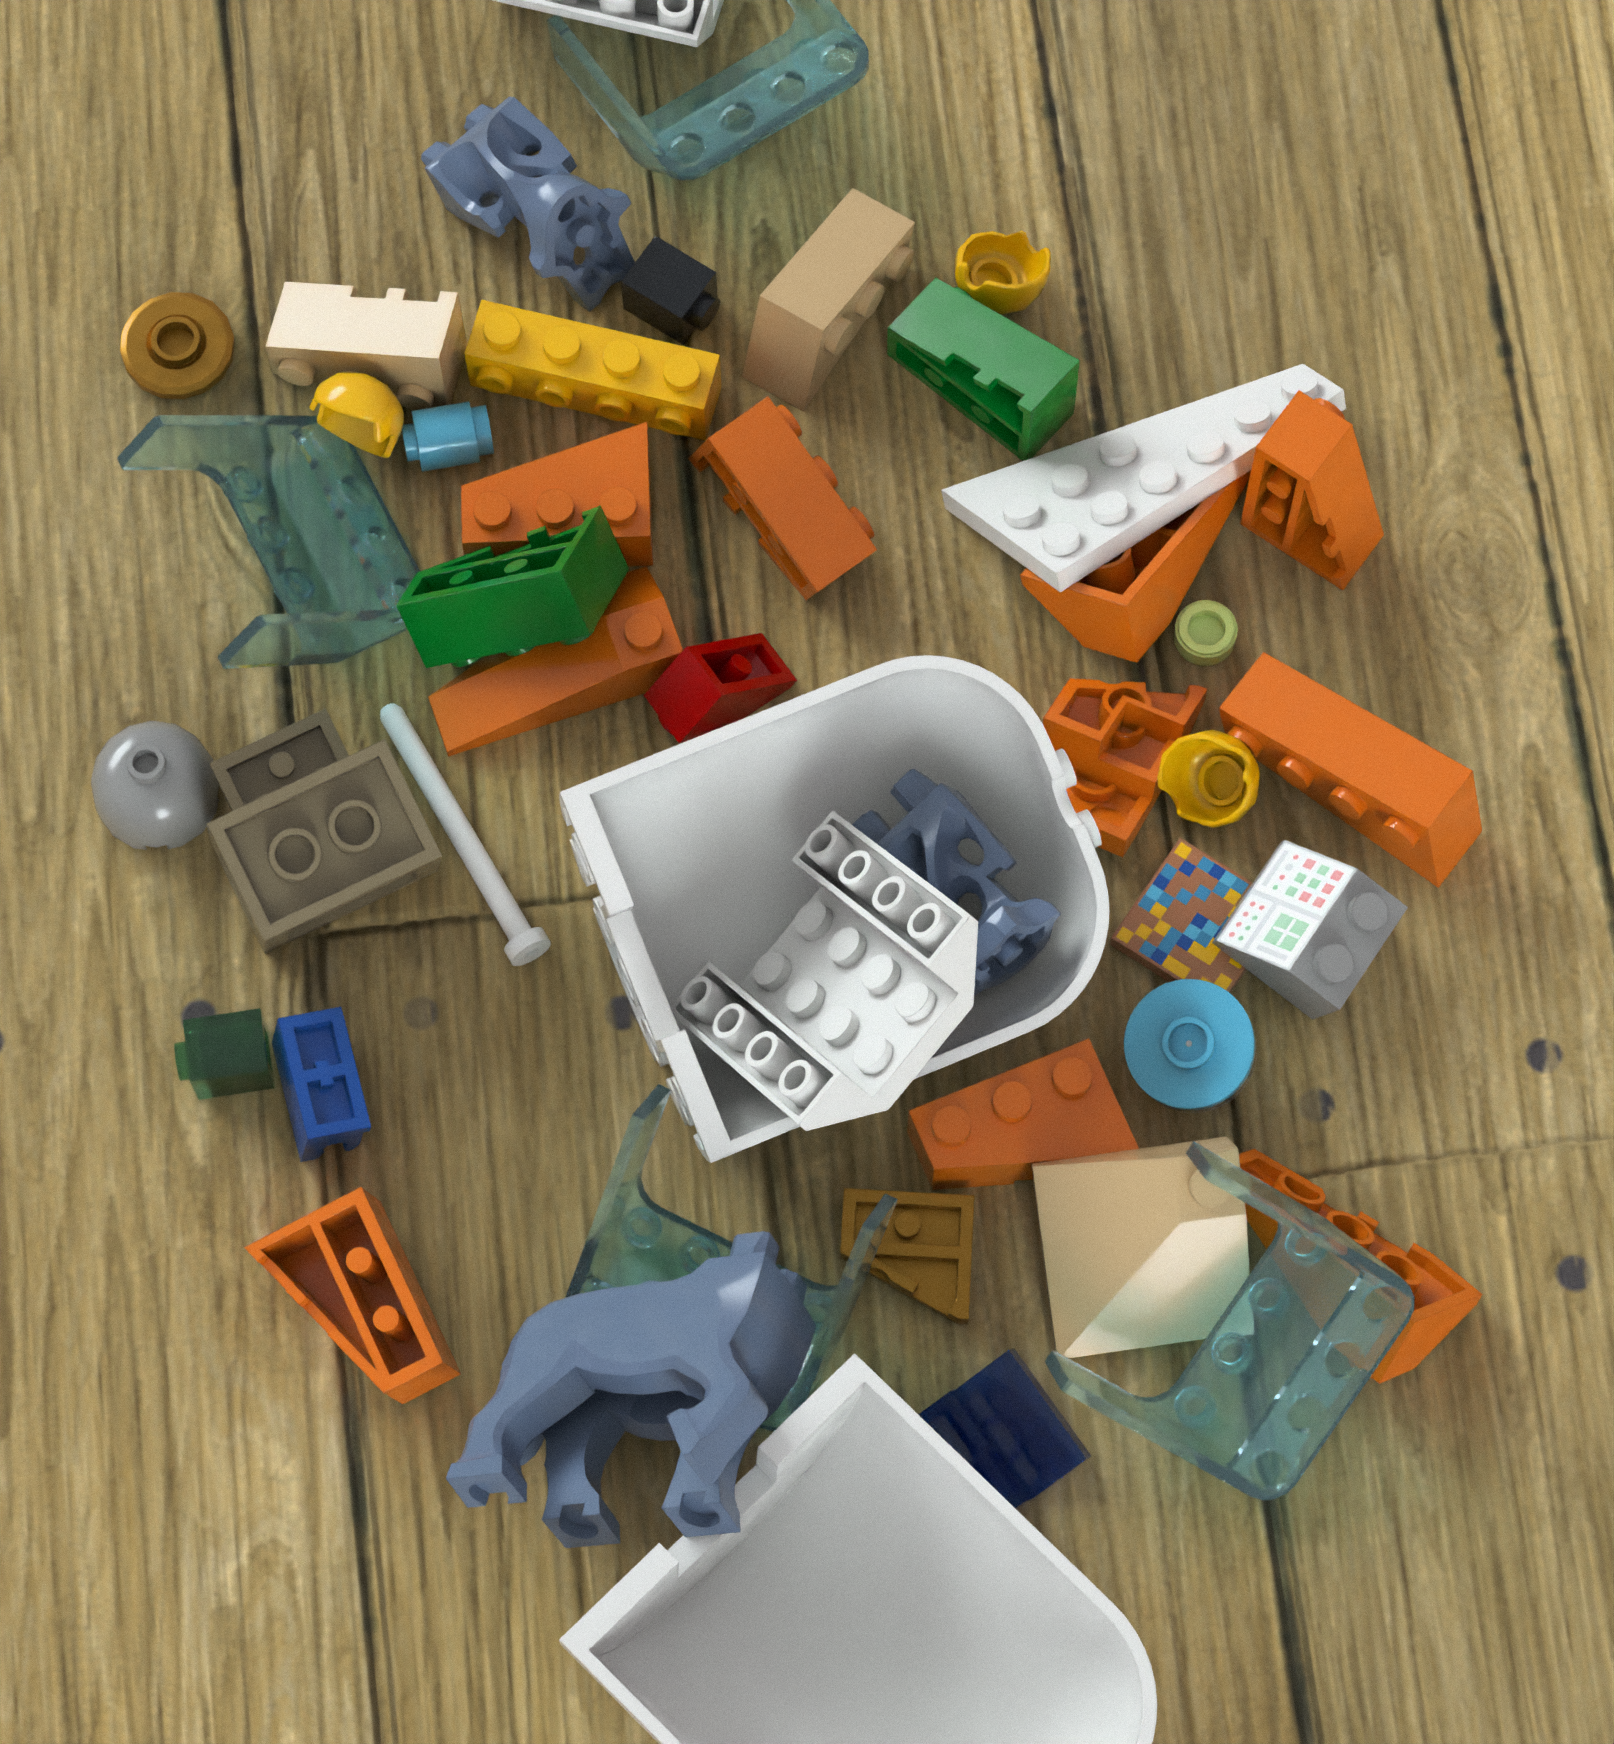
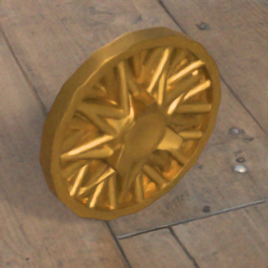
M170 292L149 299L132 312L122 330L120 353L128 376L143 391L162 399H187L206 393L223 379L233 361L235 338L227 316L213 301L194 293Z

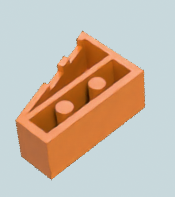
M1298 390L1255 448L1240 524L1339 589L1344 590L1382 539L1384 532L1353 425L1345 420L1343 413L1331 402L1322 398L1312 399Z
M767 396L710 436L688 459L699 473L708 466L712 468L729 490V493L723 497L724 503L734 515L741 510L744 511L761 535L758 544L807 601L877 551L871 541L874 537V531L861 511L854 506L848 509L837 494L835 488L838 486V481L829 465L818 455L812 458L798 439L802 435V430L792 413L782 404L776 407L769 396Z
M1089 1038L908 1110L907 1133L932 1190L1011 1185L1015 1181L1033 1180L1031 1164L1139 1149Z
M359 1187L244 1247L285 1288L286 1292L298 1305L303 1307L328 1333L327 1335L384 1394L399 1403L405 1404L461 1375L381 1201L364 1188Z

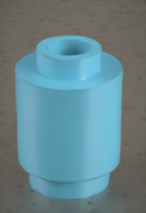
M468 401L411 411L413 423L405 424L402 428L407 462L419 460L422 472L479 463V456L494 454L486 405L471 407Z

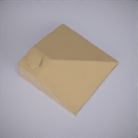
M1227 1136L1031 1164L1057 1360L1253 1332L1247 1218L1238 1148Z

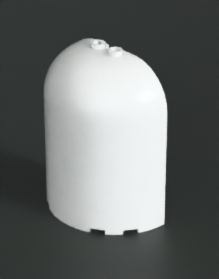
M923 655L894 659L560 792L559 800L566 825H572L575 833L571 834L572 839L569 841L579 872L587 887L596 883L600 892V896L592 899L593 911L626 996L654 1061L657 1060L660 1067L670 1064L674 1076L666 1079L670 1096L684 1124H689L690 1127L695 1126L697 1134L693 1135L695 1143L709 1163L718 1161L800 1126L678 1021L670 1007L682 994L685 986L696 977L708 961L740 986L754 969L758 960L769 951L795 919L799 910L810 901L821 887L819 883L792 861L806 843L810 834L822 824L832 810L851 825L863 814L873 810L878 812L886 823L893 828L908 812L890 791L893 785L911 769L922 772L938 785L943 783L958 790L992 833L1010 851L1017 864L1009 871L1003 869L996 874L994 879L1020 902L1039 898L1053 904L1061 913L1054 922L1050 939L1041 952L1025 968L1010 979L997 986L984 989L974 996L972 1009L914 1079L1045 1025L1071 1005L1092 978L1105 947L1110 912L1106 879L1095 850L1096 847L1102 845L1101 836L1089 810L1085 809L1076 813L1070 802L1066 789L1077 785V779L1068 755L1062 748L1054 750L1043 723L1033 708L1010 684L994 673L964 660L945 656ZM969 838L960 841L958 846L960 855L973 865H980L983 862L984 851L976 841ZM966 893L959 899L958 906L978 921L982 911L981 901L976 894Z
M855 1353L758 1446L756 1465L735 1484V1501L740 1512L741 1532L685 1537L683 1535L668 1550L658 1543L559 1639L562 1647L659 1744H1152L1157 1721V1694L1152 1666L1145 1647L1125 1615Z

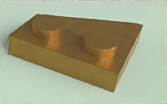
M844 1188L840 1258L955 1323L968 1325L975 1195Z

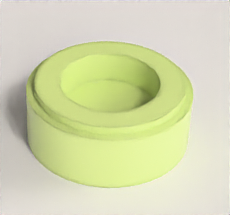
M1212 600L1195 601L1187 605L1176 619L1174 629L1176 649L1184 659L1200 666L1218 664L1224 661L1234 649L1238 632L1236 619L1233 613L1219 602Z

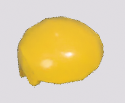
M995 231L975 233L961 245L956 253V283L958 288L967 292L974 300L1000 315L1023 311L1039 297L1045 287L1050 273L1051 253L1049 248L1046 247L1042 248L1039 252L1031 246L1024 231H1018L1009 235Z
M350 372L337 373L321 382L309 406V409L314 411L317 405L320 404L317 423L359 449L379 457L389 458L402 432L404 412L401 403L388 385L373 376Z
M1208 730L1177 738L1162 754L1157 783L1159 789L1167 792L1173 800L1178 816L1191 822H1198L1203 826L1216 828L1239 821L1256 803L1260 771L1255 757L1243 741L1217 730Z

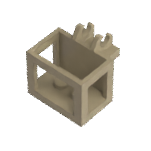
M326 708L209 763L232 811L206 823L209 841L265 954L438 871L442 854L386 740L383 739L349 756Z

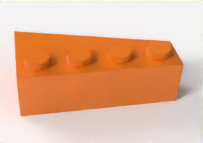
M1265 652L1260 655L1219 707L1225 734L1243 741L1257 761L1438 888L1482 832L1474 774L1471 769Z

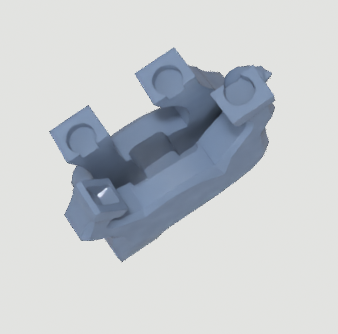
M761 1231L737 1234L733 1239L729 1256L709 1258L693 1273L676 1280L665 1282L646 1281L640 1285L580 1293L550 1302L527 1317L510 1343L508 1353L502 1363L500 1381L496 1393L485 1407L472 1418L469 1423L467 1441L462 1455L456 1463L450 1465L446 1480L467 1508L486 1506L489 1494L506 1492L509 1497L508 1504L527 1502V1482L522 1475L521 1466L536 1455L545 1438L546 1459L544 1465L547 1472L548 1496L541 1520L565 1548L620 1544V1525L602 1499L600 1481L607 1459L626 1431L646 1439L677 1441L681 1452L661 1509L685 1537L741 1532L740 1512L735 1501V1483L742 1456L758 1427L779 1408L796 1383L816 1327L814 1320L803 1304L807 1289L806 1284L798 1273L788 1269L779 1270L775 1265L779 1245L771 1233Z

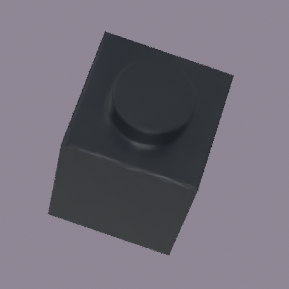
M657 236L652 239L621 281L623 309L682 345L687 342L696 328L703 331L709 326L720 306V299H718L716 272Z

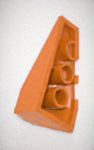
M1251 1149L1239 1154L1248 1223L1329 1342L1348 1357L1351 1366L1360 1374L1372 1378L1380 1384L1413 1370L1479 1302L1483 1294L1431 1252L1416 1243H1413L1409 1252L1399 1248L1374 1233L1379 1224L1377 1220L1361 1211L1356 1217L1347 1212L1333 1209L1324 1203L1326 1195L1321 1187L1258 1150Z

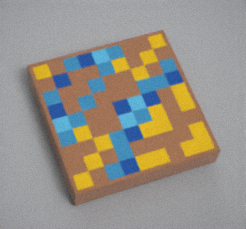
M1179 838L1112 935L1110 945L1168 982L1181 979H1198L1216 984L1231 994L1247 969L1212 942L1252 882L1187 841Z

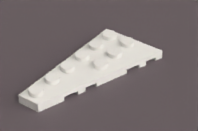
M1301 364L942 489L944 506L946 510L1057 591L1062 592L1249 472L1252 468L1256 446L1298 390L1312 399L1322 398L1331 402L1341 412L1346 409L1344 390L1305 364Z

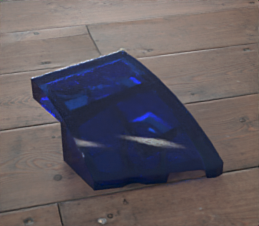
M1015 1348L1006 1351L957 1389L949 1391L918 1414L1016 1510L1092 1457Z

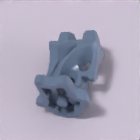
M508 97L495 109L484 104L479 105L466 116L464 125L466 133L452 145L447 142L436 141L422 153L421 160L425 165V170L449 212L498 238L506 232L504 227L516 217L528 229L531 245L529 259L535 273L542 278L557 276L573 300L590 312L601 303L602 297L609 287L622 281L635 263L618 225L620 216L631 205L628 195L615 189H598L583 178L570 174L577 167L572 155L558 138L515 97ZM539 151L538 154L531 156L533 153ZM577 246L585 250V260L579 265H576L573 259L574 249Z
M911 769L893 785L890 791L908 812L899 823L891 828L878 812L870 810L858 818L852 825L957 905L959 899L966 893L976 894L979 897L982 911L978 920L974 996H976L984 989L1005 982L1025 968L1049 941L1054 922L1061 913L1053 904L1039 898L1020 902L994 879L996 874L1003 869L1009 871L1017 864L1010 851L992 833L958 790L943 783L938 785L922 772ZM972 839L984 851L983 862L980 865H973L960 855L958 846L961 840Z

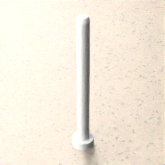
M395 703L387 704L380 710V721L506 934L509 942L506 944L504 952L513 966H521L537 959L551 945V941L542 927L531 928L403 708Z

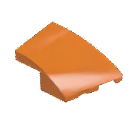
M1069 678L1043 717L1042 723L1054 750L1064 749L1071 761L1077 785L1067 788L1066 791L1076 813L1088 809L1093 816L1102 841V845L1098 846L1099 848L1122 858L1124 857L1162 791L1157 783L1162 754L1177 738L1190 735L1205 702L1206 688L1199 685H1189L1185 693L1151 692L1146 690V682L1124 681L1118 684H1109L1101 680Z

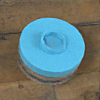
M1181 979L1155 988L1137 1004L1126 1026L1124 1053L1131 1075L1150 1098L1174 1111L1201 1113L1227 1104L1246 1086L1256 1064L1257 1038L1249 1016L1232 994L1211 982L1198 979Z

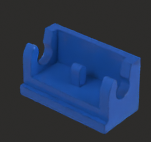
M342 1007L278 1018L271 1043L300 1162L318 1159L324 1153L323 1149L337 1143H343L345 1151L354 1149L360 1144L363 1133L371 1130V1123Z

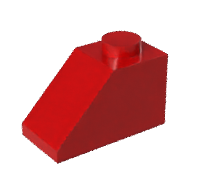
M762 633L685 647L644 694V697L658 714L662 727L673 735L680 744L747 717L790 689L797 679Z

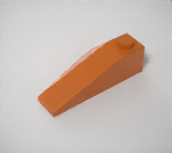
M1251 470L1064 591H1057L1027 568L1020 574L1022 585L1083 647L1137 663L1172 621L1249 480Z
M646 566L627 572L597 623L594 632L585 640L572 645H563L560 641L539 645L517 656H508L505 652L486 656L428 698L449 757L644 694L683 651L664 596Z

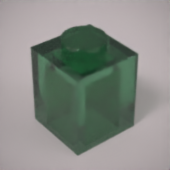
M260 1008L183 1020L185 1041L174 1044L177 1072L180 1081L190 1080L198 1100L275 1088L268 1026Z

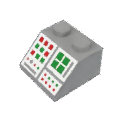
M1284 840L1279 843L1212 943L1313 1020L1341 1009L1408 907L1358 868Z

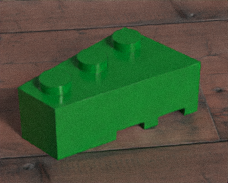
M935 277L887 328V355L1022 461L1033 458L1074 414L1080 360L974 300L967 292L958 287L953 288Z
M598 506L582 512L584 520L582 525L552 536L549 535L546 526L527 532V538L530 544L495 556L491 546L417 572L397 602L396 607L425 667L430 668L450 663L454 667H463L484 656L504 652L508 656H517L530 651L535 646L559 641L563 645H572L588 638L594 632L601 616L629 571V567L602 507Z

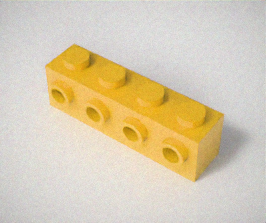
M481 300L464 353L470 386L483 388L493 393L508 394L543 402L553 407L586 412L613 421H624L637 425L647 422L650 428L701 440L707 439L722 387L719 354L486 300Z

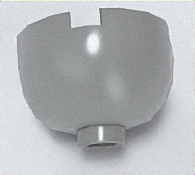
M147 721L130 725L111 737L95 759L91 777V788L96 811L110 833L132 848L147 850L146 846L156 848L165 845L168 849L181 847L200 835L207 827L206 823H209L216 814L219 802L217 796L219 784L209 764L214 760L195 735L176 724Z

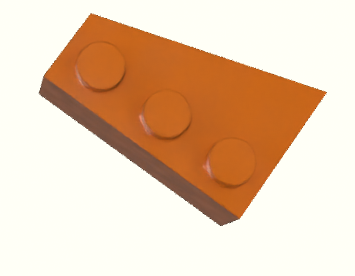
M647 422L461 485L462 547L464 555L491 546L495 556L530 544L527 538V532L546 526L550 536L582 525L584 522L582 512L601 506L628 567L653 566L651 465Z

